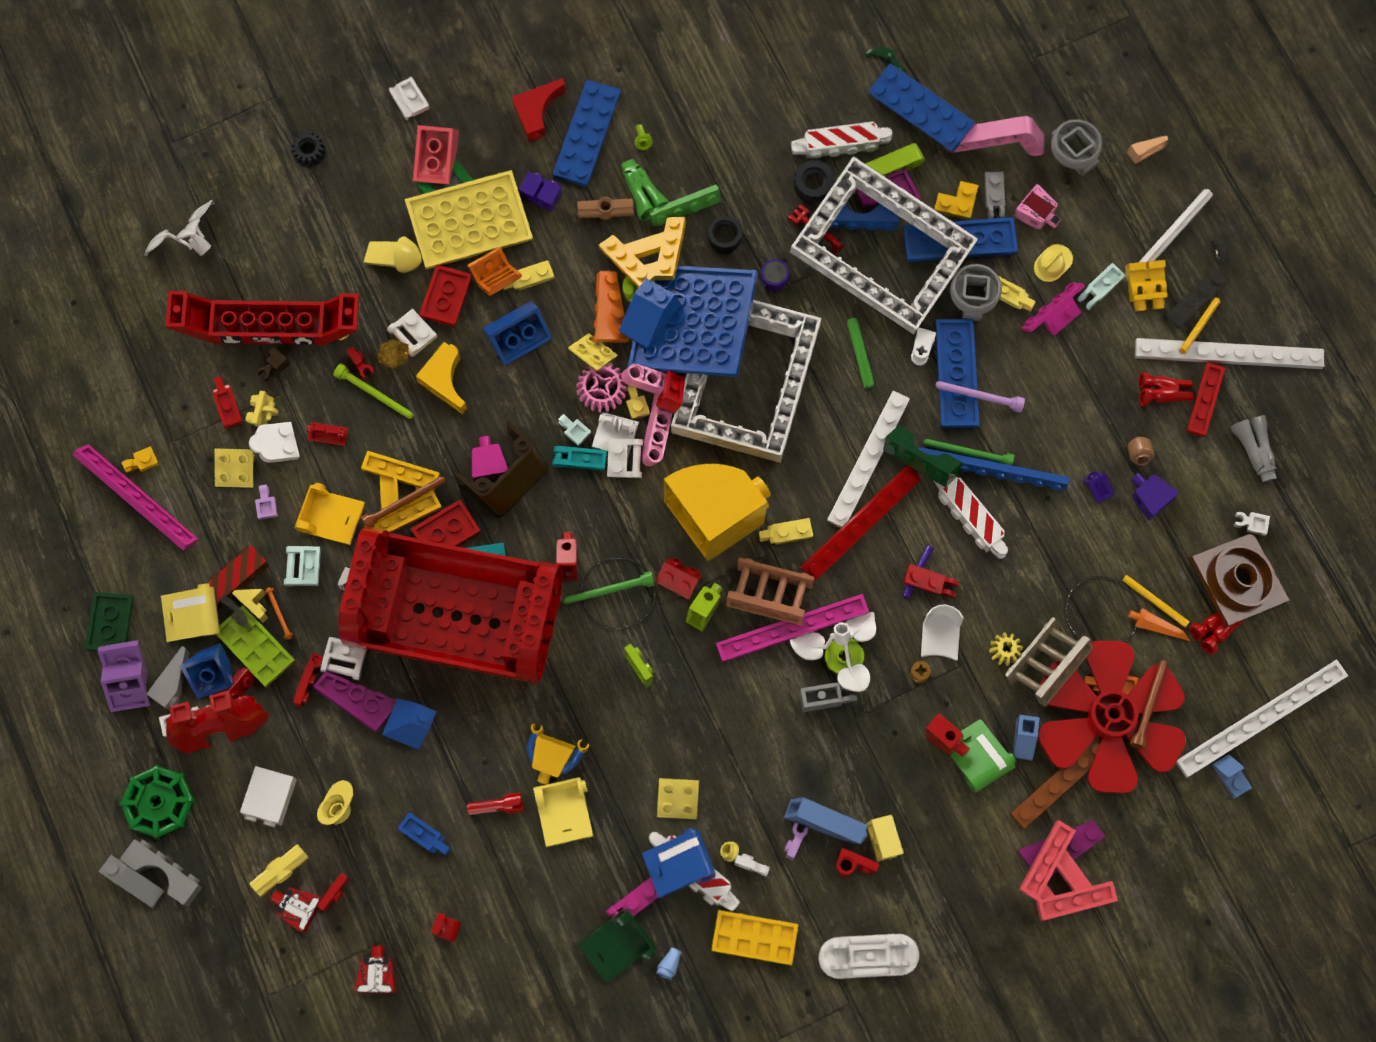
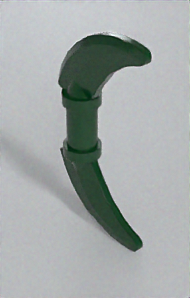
M876 47L866 52V56L876 55L887 59L888 62L906 74V69L897 62L894 50L887 47Z

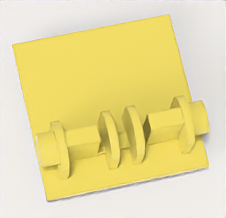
M590 333L568 347L570 351L596 371L605 365L609 367L612 364L610 361L618 356L603 343L593 342V336Z
M215 448V487L253 488V462L256 459L251 449Z
M659 778L657 817L697 819L699 780Z

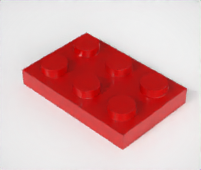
M436 265L419 314L420 317L456 327L472 280V274Z
M461 499L411 528L417 539L457 547L481 533Z

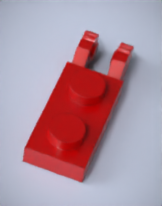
M912 564L908 565L903 581L904 584L950 598H955L956 593L948 589H942L943 585L959 586V581L946 578L944 575Z

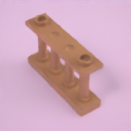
M739 558L737 570L742 571L736 591L728 592L726 606L802 626L805 610L800 609L805 589H812L814 577L807 573H797L754 562L749 558ZM749 573L761 576L755 596L753 597L743 594ZM768 578L779 581L775 598L772 602L762 599ZM787 583L798 586L793 606L781 604Z

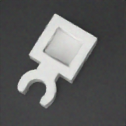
M1243 512L1235 514V517L1241 518L1242 522H1235L1234 527L1242 528L1245 526L1248 533L1262 536L1267 535L1270 516L1253 512L1249 514V517Z
M747 854L737 855L735 866L767 876L770 867L756 863V861H753L754 858Z

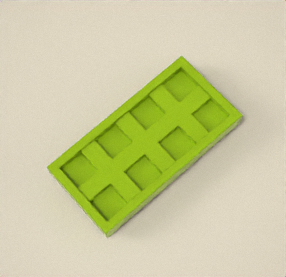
M244 605L219 626L220 634L216 635L266 688L296 662Z

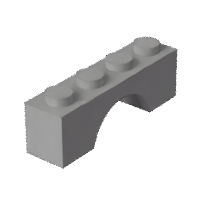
M134 839L120 860L139 873L149 868L162 869L169 879L167 894L188 907L202 889L198 884L200 880L192 874H189L187 877L182 873L184 870L175 862L172 865L166 861L168 857L158 851L155 854L150 850L152 846L143 839L141 842Z

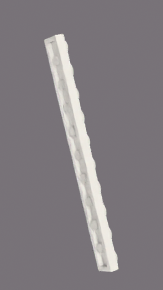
M1136 338L1135 358L1312 369H1323L1324 349L1193 342L1186 354H1182L1179 349L1185 341Z
M1335 660L1177 760L1176 764L1184 776L1188 778L1346 678L1348 674L1338 660Z

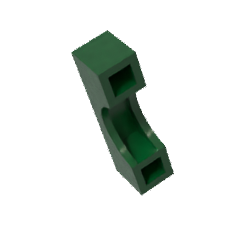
M900 425L886 436L883 451L946 488L958 477L962 462L947 453L930 455L920 451L914 444V434Z

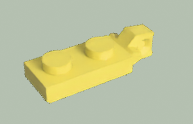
M547 260L517 270L521 273L522 278L506 286L504 290L514 287L515 290L519 289L520 291L555 279L549 261Z
M999 277L1002 285L999 299L1020 310L1023 308L1031 312L1036 301L1028 298L1029 295L1026 293V290Z
M810 518L767 526L768 530L759 531L760 542L770 540L771 544L775 543V545L813 538Z

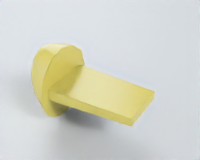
M401 237L397 242L370 241L364 259L365 264L396 267L402 273L416 269L422 262L419 248L407 237Z

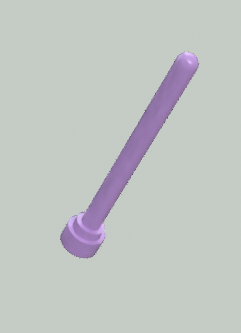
M941 381L935 384L938 389L1007 405L1016 412L1021 413L1024 407L1025 399L1016 396L1010 399Z

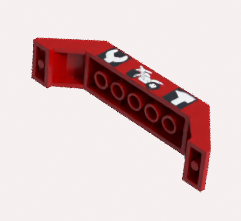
M168 291L165 327L213 344L327 345L357 331L359 294L340 293V296L325 302L209 300L190 294L188 291Z

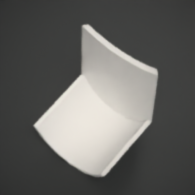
M938 605L927 613L923 622L922 658L942 656L955 661L958 660L959 633L964 617L955 607Z

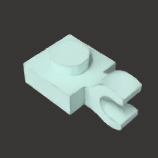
M564 414L558 419V423L567 429L564 435L577 446L591 434V431L578 419L572 422Z

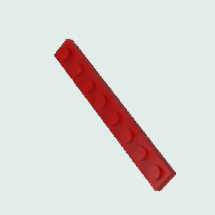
M906 465L799 568L803 573L814 577L815 582L921 481L913 468Z

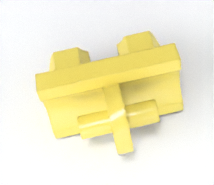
M260 391L259 395H252L250 403L255 407V411L248 412L245 420L257 427L267 424L271 420V416L278 415V410L274 408V398L267 395L265 391Z

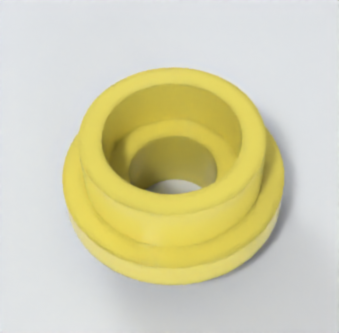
M735 842L724 843L720 850L721 856L728 862L735 860L739 853V847Z

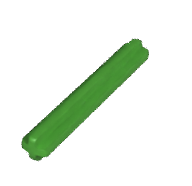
M850 318L847 321L863 385L864 388H871L874 386V381L857 318Z

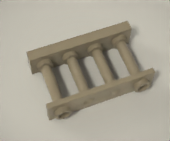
M1054 617L1043 626L1042 631L1017 661L1007 669L1005 674L1009 685L1013 686L1018 680L1035 690L1038 702L1044 707L1047 706L1094 649L1088 637L1083 635L1080 640L1076 641L1059 631V625ZM1053 636L1073 648L1068 655L1064 656L1047 645ZM1043 651L1061 663L1056 669L1051 670L1035 660V658ZM1029 665L1048 676L1044 684L1040 685L1023 674Z

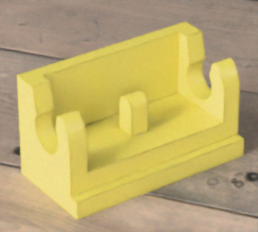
M892 815L873 819L866 823L877 862L903 854Z

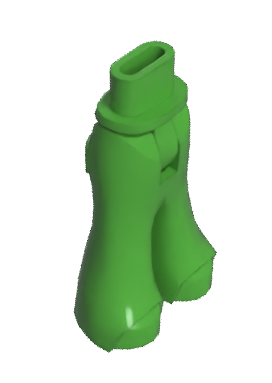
M634 159L621 164L624 170L625 181L636 204L639 220L645 221L650 219L648 210L669 203L668 199L658 191L647 173L641 168L640 164H636ZM643 191H645V192L647 193V195L649 196V198H650V200H651L653 206L651 205V203L649 202V200L647 199V197H646V195L644 194Z

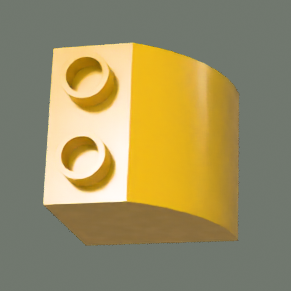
M702 464L681 469L664 478L665 504L707 562L764 525L766 509L769 508L766 499L771 496V493L760 477L751 480L745 471L735 467L720 464Z

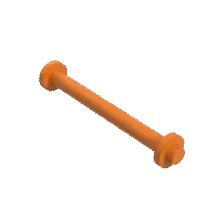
M268 587L265 594H268L284 630V639L290 640L293 633L289 632L273 595L274 589Z

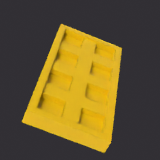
M718 910L712 952L792 966L798 924Z

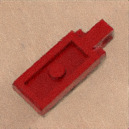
M221 376L213 378L216 389H213L212 394L224 428L227 429L242 424L243 421L229 384L224 385Z
M311 654L293 700L296 707L302 708L303 703L307 704L310 696L308 689L310 685L313 686L317 674L314 673L317 669L321 668L323 656Z

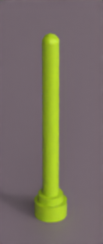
M340 363L336 367L333 376L339 380H348L406 418L411 419L413 417L411 411L351 374L348 367Z

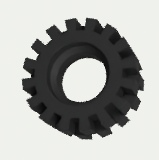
M304 131L302 136L300 133L297 134L298 139L294 137V142H291V151L296 162L300 163L303 167L305 164L307 167H310V164L317 166L316 162L320 164L322 162L321 158L324 159V154H326L322 138L317 133L313 134L312 131H309V134ZM312 144L315 146V151L311 154H303L301 152L305 145Z

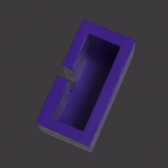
M529 171L518 189L520 198L553 212L562 196V187L558 182L554 180L545 181L542 175L538 173L533 174Z

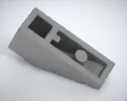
M183 646L146 693V695L168 711H170L171 706L179 703V697L182 694L185 675L180 666L188 660L190 653Z
M110 855L99 870L101 874L151 908L155 906L165 892L113 855Z

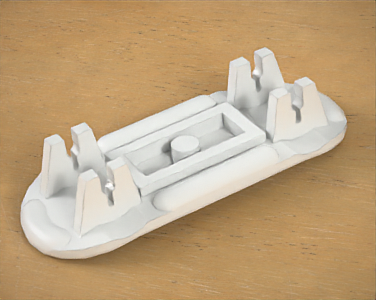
M904 934L836 937L826 941L819 952V963L822 970L828 976L838 979L906 975L915 969L919 961V950L916 943Z

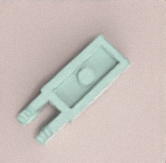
M1113 263L1110 264L1087 286L1086 290L1077 300L1079 302L1084 301L1091 293L1094 298L1086 306L1090 310L1116 287L1126 275Z

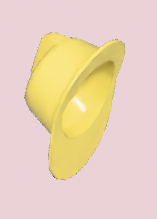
M1051 245L1034 263L1036 276L1045 282L1057 280L1071 266L1073 262L1072 252L1063 245Z
M338 781L328 791L317 811V818L322 824L338 825L348 819L351 813L350 802L353 797V788L348 781Z

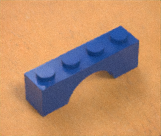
M880 203L873 211L865 214L855 213L845 204L829 229L847 228L855 230L857 228H865L866 230L884 229L891 231L897 229L899 216Z

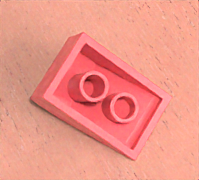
M418 125L413 181L440 184L450 183L458 148L459 130Z

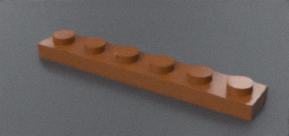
M1098 736L1094 738L1071 767L1057 771L1010 814L1023 829L1090 770L1101 742Z

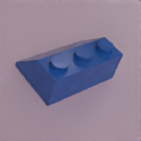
M531 301L482 328L504 366L553 339L538 307Z

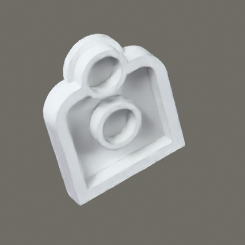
M291 422L261 425L257 428L255 435L249 440L250 449L255 453H259L260 458L265 462L298 460L300 457Z

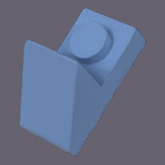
M1230 755L1212 764L1234 799L1252 788L1241 771L1244 767Z

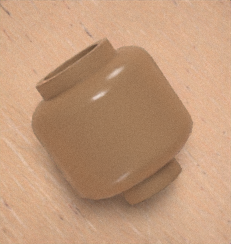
M1139 436L1129 442L1128 453L1133 463L1146 465L1153 459L1154 449L1150 439Z

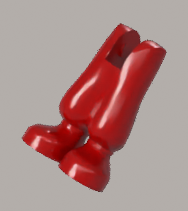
M1141 372L1139 375L1138 384L1139 388L1142 389L1139 396L1141 407L1148 406L1153 399L1158 403L1192 401L1194 399L1193 392L1179 391V389L1193 388V381L1173 379L1161 375L1152 377L1147 372Z
M1217 612L1204 619L1202 625L1199 623L1191 624L1189 630L1196 641H1200L1206 634L1212 632L1208 638L1200 642V647L1208 654L1214 655L1218 651L1217 643L1224 642L1243 621L1225 627Z

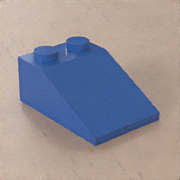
M645 278L632 298L619 332L649 349L681 303L675 294Z

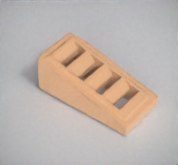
M1163 136L1132 144L1127 153L1134 163H1138L1165 148L1169 138Z

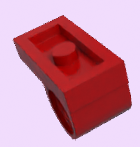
M669 370L667 371L664 387L658 396L656 407L673 414L677 412L683 402L684 376Z
M842 848L835 868L836 872L842 877L850 876L856 866L860 867L861 872L871 875V873L875 874L880 864ZM846 861L850 863L851 870H842L840 867L841 862Z
M438 912L431 933L436 937L455 942L461 922L448 918L446 915Z

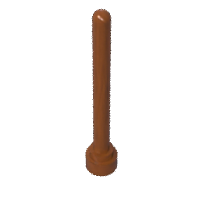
M441 476L375 514L371 513L368 515L367 513L361 516V520L365 527L373 528L381 518L444 484L446 480Z
M1165 660L1159 662L1138 731L1131 737L1129 744L1134 748L1145 749L1147 743L1145 733L1167 667Z

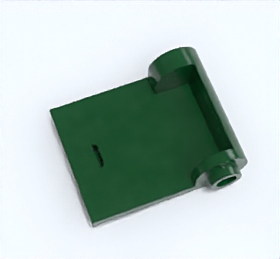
M628 908L617 913L577 944L606 984L637 959L649 960L652 958L656 950V946Z

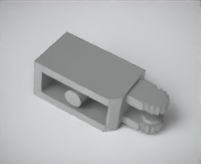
M839 683L801 688L799 692L803 712L842 706L843 703L857 701V696L849 695L842 697L841 691L849 690L842 688Z

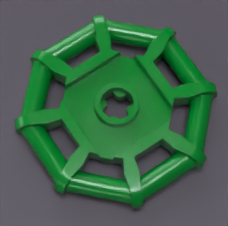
M158 764L129 778L130 781L123 798L119 801V806H121L128 822L129 830L154 837L156 840L185 826V820L192 803L195 802V798L190 792L183 773L171 771L160 767ZM153 776L154 780L151 781V783L147 785H142L140 783L141 781ZM160 776L170 778L172 781L169 784L160 781ZM179 785L184 797H177L174 787ZM138 787L139 791L135 800H131L135 788ZM160 796L161 804L153 807L152 799ZM178 803H184L179 816H175L174 812ZM131 806H136L139 816L136 818L132 813ZM168 818L174 821L160 828V822L166 821ZM144 819L153 822V828L144 826L141 822Z

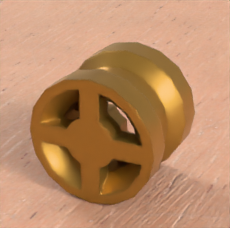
M924 661L914 663L910 670L911 679L916 683L925 682L931 673L929 664Z

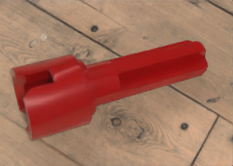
M522 793L505 794L503 799L468 803L467 812L470 815L504 811L507 814L524 812V802L520 800Z

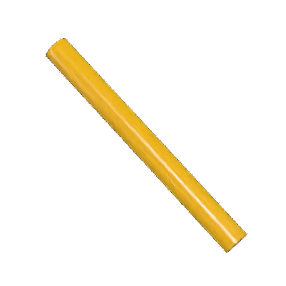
M1214 298L1179 349L1182 354H1186L1219 305L1220 299Z
M1126 575L1122 581L1183 627L1188 625L1190 621L1131 577Z

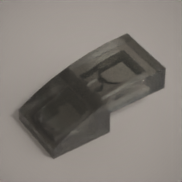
M223 594L219 601L223 606L234 612L231 616L233 621L251 632L253 628L248 618L235 602Z

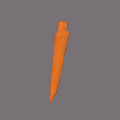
M1141 608L1140 613L1130 610L1128 614L1129 618L1136 620L1135 627L1190 641L1183 630Z

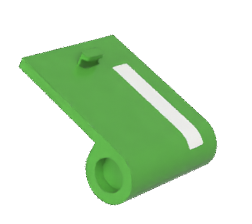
M981 719L961 731L964 735L963 743L970 748L968 753L961 757L954 751L950 756L963 772L968 786L974 793H977L1013 770L1016 763L1014 756L1010 752H1006Z

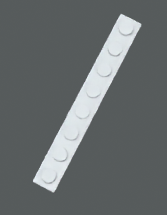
M892 391L827 522L841 528L849 521L884 452L885 438L896 428L910 398Z

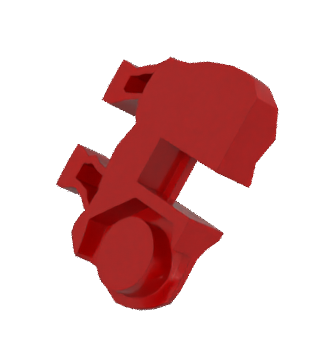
M226 691L210 696L211 705L196 711L191 710L189 702L171 706V714L166 718V735L170 746L184 753H193L199 749L211 748L209 735L224 731L230 742H234L239 737L252 735L267 723L269 714L263 710L262 705L255 702L254 697L242 696L234 700L231 699L230 692Z

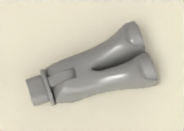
M1266 416L1254 417L1250 421L1247 419L1230 427L1232 433L1243 444L1250 462L1257 472V476L1260 475L1262 483L1276 479L1275 470L1277 468L1268 439Z

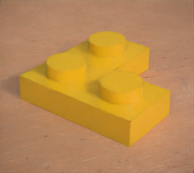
M960 181L957 197L938 193L934 210L940 214L970 220L978 185Z

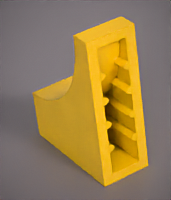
M443 342L416 375L419 384L463 414L467 409L466 403L453 388L454 370L460 361L459 350L454 345H448Z

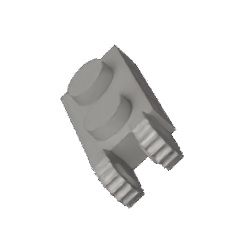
M985 172V201L988 219L994 218L993 209H999V218H1005L1004 173Z

